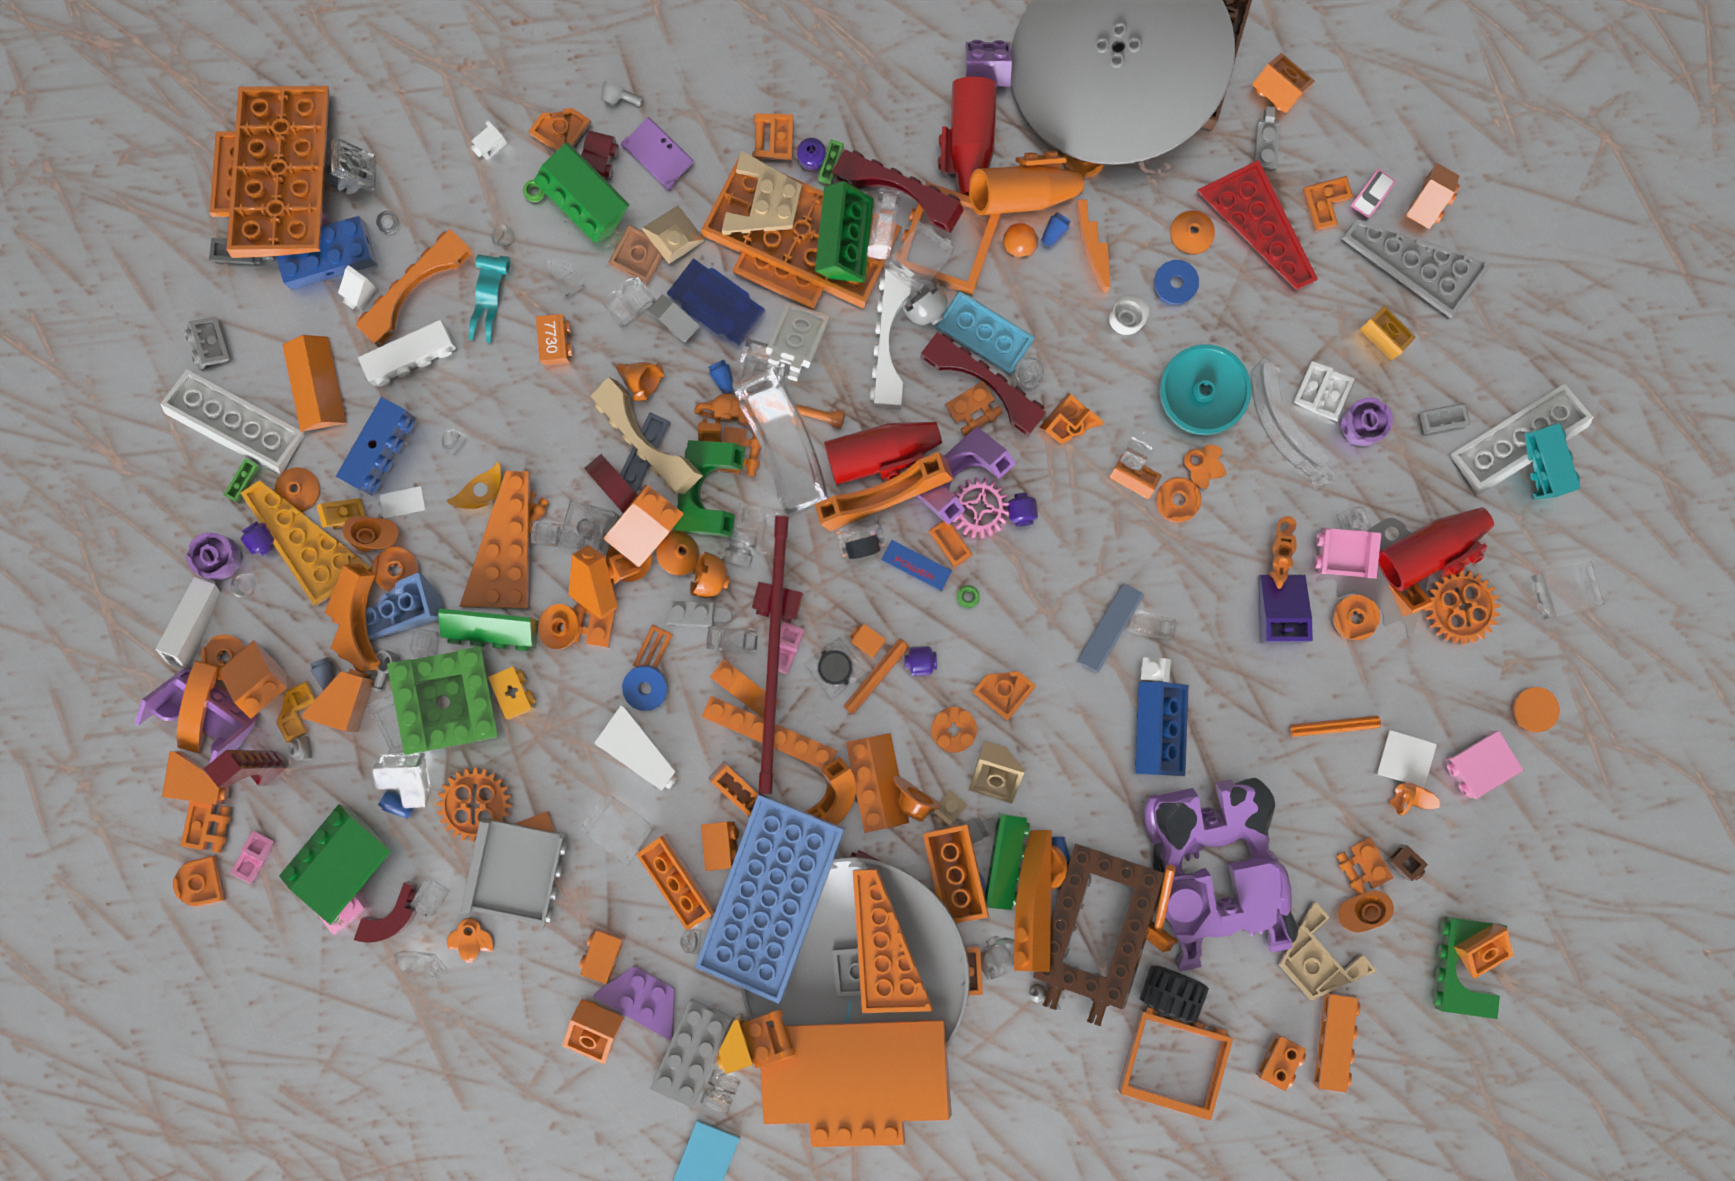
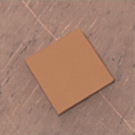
M629 224L608 264L648 285L663 256L643 231Z

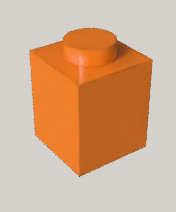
M865 624L862 627L857 625L850 635L852 638L851 644L872 659L886 641L884 637Z

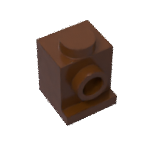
M1401 844L1386 860L1408 881L1420 879L1428 865L1408 845ZM1406 860L1410 862L1408 868H1405L1403 865Z

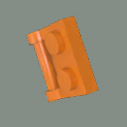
M754 114L755 151L752 152V157L759 161H792L793 114ZM771 123L770 151L763 150L764 124Z
M781 1009L742 1023L755 1069L795 1056L794 1049L790 1047L784 1028ZM773 1021L782 1050L780 1053L776 1051L768 1022Z

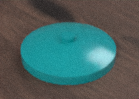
M1210 344L1195 345L1179 352L1166 366L1160 381V400L1167 416L1181 429L1197 435H1213L1231 428L1244 415L1251 399V380L1244 364L1229 350Z

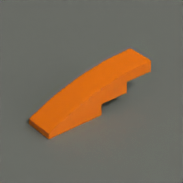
M1087 199L1078 200L1076 212L1083 249L1091 271L1102 292L1105 293L1110 288L1108 243H1099L1098 221H1088Z

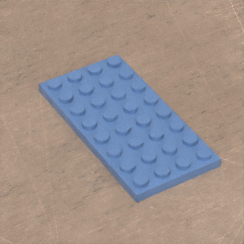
M758 794L695 968L780 1004L846 828L763 794Z

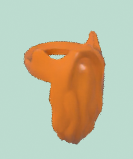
M1413 783L1399 784L1395 789L1396 796L1389 802L1395 807L1396 813L1401 816L1406 814L1411 806L1422 809L1440 807V800L1434 793ZM1404 803L1408 804L1405 810H1403Z

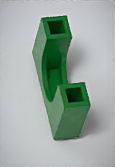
M688 440L685 458L703 476L684 495L678 494L677 508L684 514L674 526V530L689 534L732 537L735 515L726 511L706 509L701 501L700 490L704 479L714 470H742L745 447L727 442Z
M1445 916L1440 926V933L1443 935L1442 944L1438 947L1440 964L1435 972V979L1438 981L1437 991L1433 993L1435 1009L1442 1012L1498 1019L1500 996L1490 992L1469 990L1460 983L1456 973V963L1459 955L1454 947L1492 924L1505 926L1506 928L1507 925Z

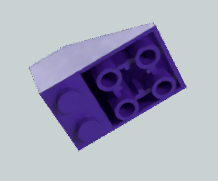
M1259 575L1261 643L1312 642V614L1306 575H1288L1280 589L1277 588L1270 575Z

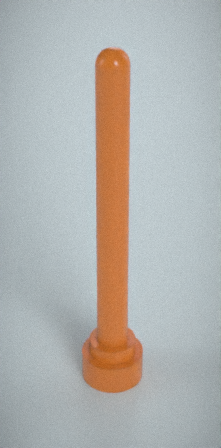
M747 391L739 393V397L742 400L750 402L755 400L758 404L828 421V424H831L834 428L841 429L843 426L844 411L836 410L830 413Z

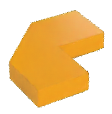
M305 681L285 693L283 706L276 724L286 743H290L293 738L301 737L309 732L299 714L301 710L309 707L317 698L309 681Z

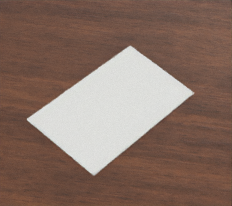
M421 486L379 495L384 519L426 510Z

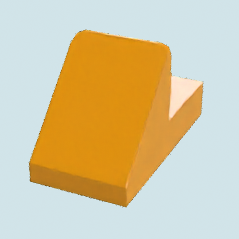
M360 498L320 503L316 506L323 528L333 526L334 530L343 528L345 522L350 518L365 516Z

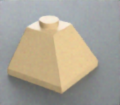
M678 205L642 227L643 232L668 264L705 241Z
M984 740L969 790L1013 803L1025 769L1006 747Z

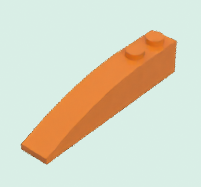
M723 761L708 778L715 787L750 818L759 793L731 766Z
M1031 830L1026 845L1016 899L1014 971L1050 972L1052 830Z

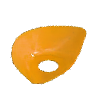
M496 462L490 470L473 478L456 496L447 499V502L452 506L463 509H479L490 504L495 499L500 487L501 467L499 462ZM480 482L487 486V493L481 497L476 496L473 492L475 484Z

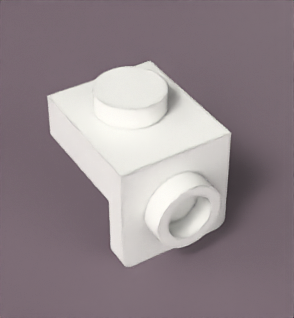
M1143 657L1141 680L1169 682L1171 659Z

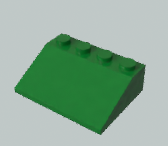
M338 804L281 872L279 877L296 896L322 919L331 924L385 860L391 850L357 812Z

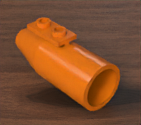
M1045 151L1044 155L1032 152L1024 153L1023 157H1015V162L1020 163V166L976 169L972 173L969 183L971 205L978 215L1043 210L1079 196L1084 190L1083 176L1079 172L1061 169V163H1066V158L1059 156L1056 151Z

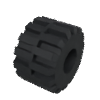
M1151 966L1139 999L1145 1005L1156 1009L1157 1012L1187 1022H1197L1209 988L1204 983L1162 966Z

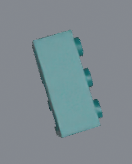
M1560 423L1547 425L1524 433L1528 460L1533 461L1534 472L1530 473L1531 480L1536 482L1537 492L1533 493L1534 500L1554 498L1581 489L1580 477L1575 471L1573 455L1568 449L1566 433Z

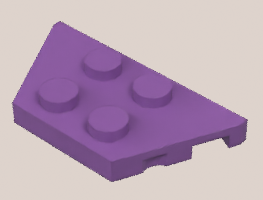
M633 966L594 993V998L664 1038L671 1040L673 1037L675 987L638 966Z

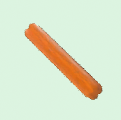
M901 638L896 641L844 704V708L848 712L855 714L909 648L907 642Z
M1379 716L1292 724L1289 726V731L1292 737L1373 729L1381 727V720Z

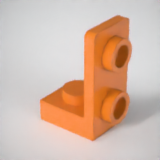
M621 553L610 557L606 561L612 586L621 579L642 570L641 566L638 567Z

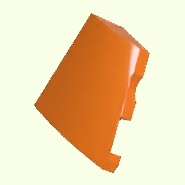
M1067 393L1040 428L1059 444H1063L1073 436H1080L1086 433V430L1094 426L1099 427L1104 422L1072 394Z

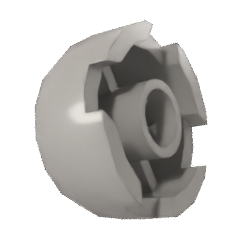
M938 282L934 283V289L930 290L927 287L910 300L912 305L909 308L906 305L903 306V312L912 322L918 325H926L931 322L932 325H935L944 318L942 313L946 310L948 301L945 291Z

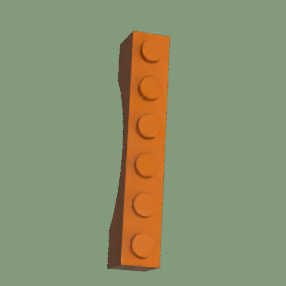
M451 229L441 233L436 240L437 242L431 248L425 249L421 254V258L405 270V275L400 280H395L390 285V290L384 296L378 297L373 303L374 306L368 312H364L359 316L355 326L378 347H382L396 332L400 309L415 287L434 274L458 269L474 253Z
M936 452L916 461L906 471L882 484L853 493L834 495L816 503L815 507L820 524L831 532L954 479L948 460L940 452Z
M710 696L701 717L762 743L764 718ZM775 724V749L821 769L834 761L838 750Z

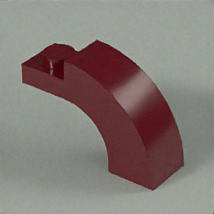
M410 881L403 883L393 911L385 918L377 919L369 916L361 918L354 940L372 943L388 939L402 932L417 914L418 909L411 907L410 904H414L418 896L416 888L418 884Z

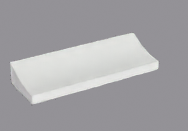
M188 369L185 370L160 403L164 413L279 476L284 472L293 453L305 436L304 432H300L299 429Z
M1563 384L1453 452L1451 458L1477 497L1533 462L1528 460L1524 433L1547 425L1560 423L1561 427L1565 430L1567 441L1588 428L1594 417L1567 385Z

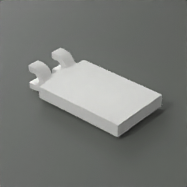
M787 302L766 349V354L770 355L767 372L775 374L781 361L791 365L788 379L797 381L802 366L809 368L830 316Z

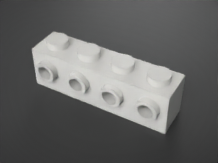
M438 320L358 357V360L368 382L373 386L377 385L379 387L390 382L389 379L409 374L410 370L415 367L421 368L429 365L431 360L437 357L444 358L449 356L456 347L446 325L441 320Z

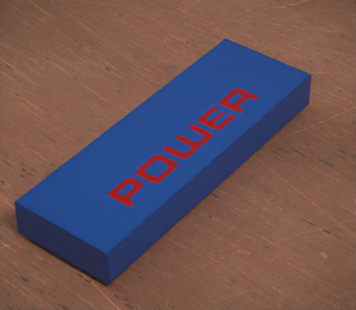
M891 540L881 561L939 591H942L952 570L894 540Z

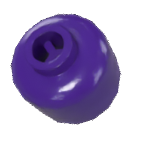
M810 137L800 142L797 149L800 165L812 171L822 167L826 158V149L822 141Z
M1028 493L1014 494V499L1008 501L1009 520L1015 523L1016 527L1034 524L1033 521L1038 518L1037 502L1034 497H1028Z
M256 521L242 530L241 541L251 554L261 553L263 556L274 549L272 546L274 537L265 523L259 524Z
M930 646L911 647L909 655H904L905 669H909L912 676L932 675L933 670H937L936 651H932Z

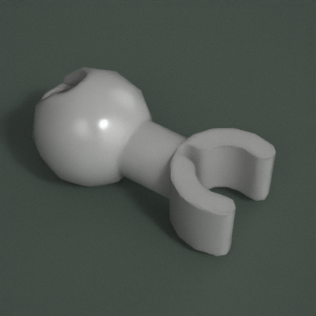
M1034 984L1030 987L1029 997L1032 1001L1041 1002L1045 999L1047 992L1043 985ZM1063 994L1060 995V998H1066ZM1057 1005V1010H1061L1059 1005Z

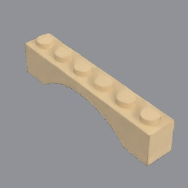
M608 377L590 395L595 401L594 406L603 414H607L609 417L608 422L615 429L619 428L623 432L622 438L628 444H633L638 449L636 451L637 455L652 465L650 467L652 472L658 477H663L666 481L665 486L672 493L677 492L684 495L703 476L688 459L665 454L656 449L645 438L635 420L632 396L617 380Z

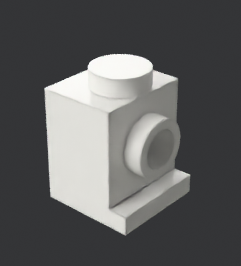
M489 120L485 123L487 128L479 130L474 135V139L471 141L473 145L470 146L478 157L482 155L487 161L507 144L502 134Z

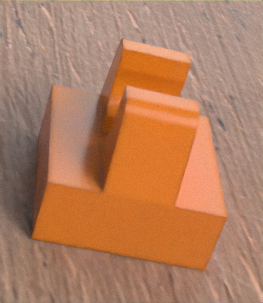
M703 419L702 422H699L698 441L722 442L720 420L716 419L715 423H707V419Z

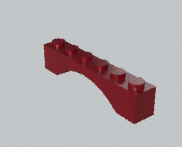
M844 149L832 170V174L838 182L845 181L857 189L879 186L892 188L907 194L921 205L931 225L949 233L953 231L964 211L960 199L955 195L948 194L947 196L941 193L937 187L933 185L927 187L913 176L905 177L895 168H885L881 162L875 159L870 161L855 150L850 152Z
M936 332L921 352L920 358L938 371L961 372L984 381L1003 403L1010 424L1029 437L1046 414V411L1043 410L1044 406L1036 400L1031 401L1025 397L1026 393L1019 387L1015 386L1013 388L1007 383L1008 380L999 373L995 375L989 370V365L984 361H976L971 357L972 353L962 346L960 348L953 344L954 340L945 333L941 335Z
M225 750L203 769L216 786L222 788L228 787L249 776L258 786H266L287 767L283 764L285 762L284 758L277 751Z

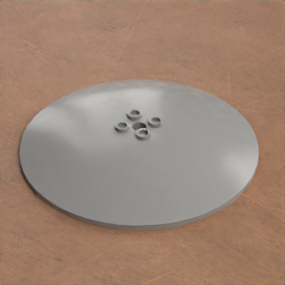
M1032 0L1019 22L1012 42L1011 84L1015 99L1028 124L1044 141L1057 150L1071 157L1098 164L1114 165L1144 161L1168 152L1185 142L1208 121L1219 106L1228 88L1234 66L1235 39L1232 22L1223 0ZM1117 44L1125 45L1124 50L1119 53L1114 52L1113 47Z
M858 857L836 858L833 861L782 1002L778 1004L741 988L750 1020L781 1009L784 1025L845 1023L849 999L852 1001L848 1023L945 1020L946 1045L948 1048L960 1028L966 1011L970 986L969 962L965 944L955 920L939 897L924 883L906 871L885 862ZM854 869H878L932 1004L933 1011L862 1013L860 977H856L852 973V967L859 965L853 885ZM773 1021L768 1022L769 1026H774Z

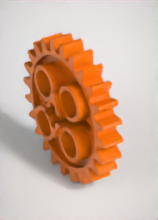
M1463 571L1457 575L1450 574L1448 578L1440 576L1441 583L1438 581L1432 583L1436 589H1429L1427 591L1432 595L1429 598L1433 602L1432 606L1424 609L1431 613L1425 618L1433 619V623L1429 627H1438L1436 635L1445 633L1443 640H1449L1452 637L1453 644L1458 643L1459 640L1461 644H1467L1468 639L1471 643L1477 642V637L1484 639V632H1492L1489 625H1497L1493 617L1500 616L1498 612H1495V608L1501 607V605L1494 603V600L1499 598V595L1491 594L1495 587L1487 588L1489 580L1481 582V574L1473 577L1472 571L1466 572L1465 576ZM1467 587L1473 591L1472 599L1466 596L1465 591ZM1445 594H1448L1452 599L1450 606L1444 602ZM1464 604L1465 609L1460 610L1459 606ZM1474 609L1480 612L1481 616L1478 621L1473 617ZM1453 616H1456L1459 620L1457 627H1454L1451 623Z
M474 767L473 773L470 772L469 768H465L464 775L460 771L455 772L457 779L451 776L448 777L450 785L442 784V788L446 792L438 793V796L443 798V800L437 802L436 805L442 806L443 809L438 811L437 814L444 815L445 817L440 823L448 822L449 825L446 831L453 828L455 830L453 837L461 833L462 841L470 836L471 842L476 840L481 820V811L486 810L490 812L491 819L504 822L507 821L503 817L511 816V813L506 808L513 806L512 803L507 802V799L512 797V794H505L504 792L509 786L502 787L500 785L503 778L497 781L494 779L496 772H493L490 776L487 775V768L482 773H479L478 767ZM477 784L476 803H480V806L475 809L476 824L473 825L474 807L469 803L474 800L473 785ZM459 787H466L468 789V798H461L459 796ZM487 787L491 789V799H485L481 795L482 788ZM459 810L467 812V821L458 819L457 812Z

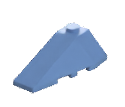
M418 572L399 580L390 592L384 593L380 597L381 600L373 607L366 609V626L369 640L371 642L439 620L438 610L439 608L443 609L440 595L422 573Z

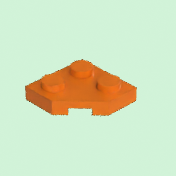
M567 108L555 113H541L528 132L540 142L557 151L566 142L574 148L592 122L575 109Z
M1019 671L986 674L972 693L1008 721L1036 685Z

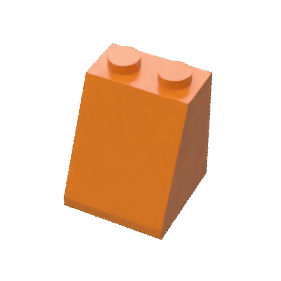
M255 640L218 670L233 702L250 719L287 689L286 671Z
M349 669V672L341 671L304 711L301 718L346 732H358L372 691L371 686L375 680L368 678L369 673L353 669Z

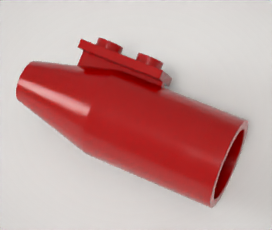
M963 77L952 82L951 129L943 126L942 134L939 135V146L941 148V156L938 157L939 170L946 177H951V174H955L959 193L969 196V183L972 173L976 169L990 168L995 151L997 83L992 79L984 77Z
M937 422L887 423L824 441L836 485L878 473L881 474L882 481L890 480L906 471L916 461L924 458L923 454L942 444Z
M1481 507L1436 519L1380 550L1378 560L1380 570L1389 584L1400 592L1443 569L1442 575L1444 577L1450 574L1457 575L1465 569L1464 566L1470 563L1474 565L1484 558L1487 545L1485 543L1481 545L1479 540L1494 527L1493 518L1485 508Z

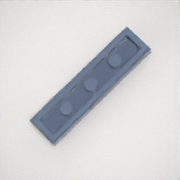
M649 412L641 432L658 449L671 422ZM633 446L620 476L637 494L651 464L647 460H642L636 453L638 449Z
M1123 583L1077 660L1080 664L1099 673L1143 599L1144 594Z

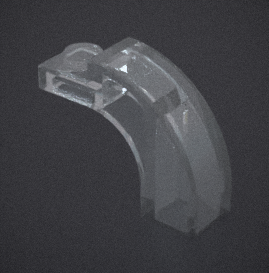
M887 188L885 190L880 189L867 252L869 257L890 259L903 194L895 189Z

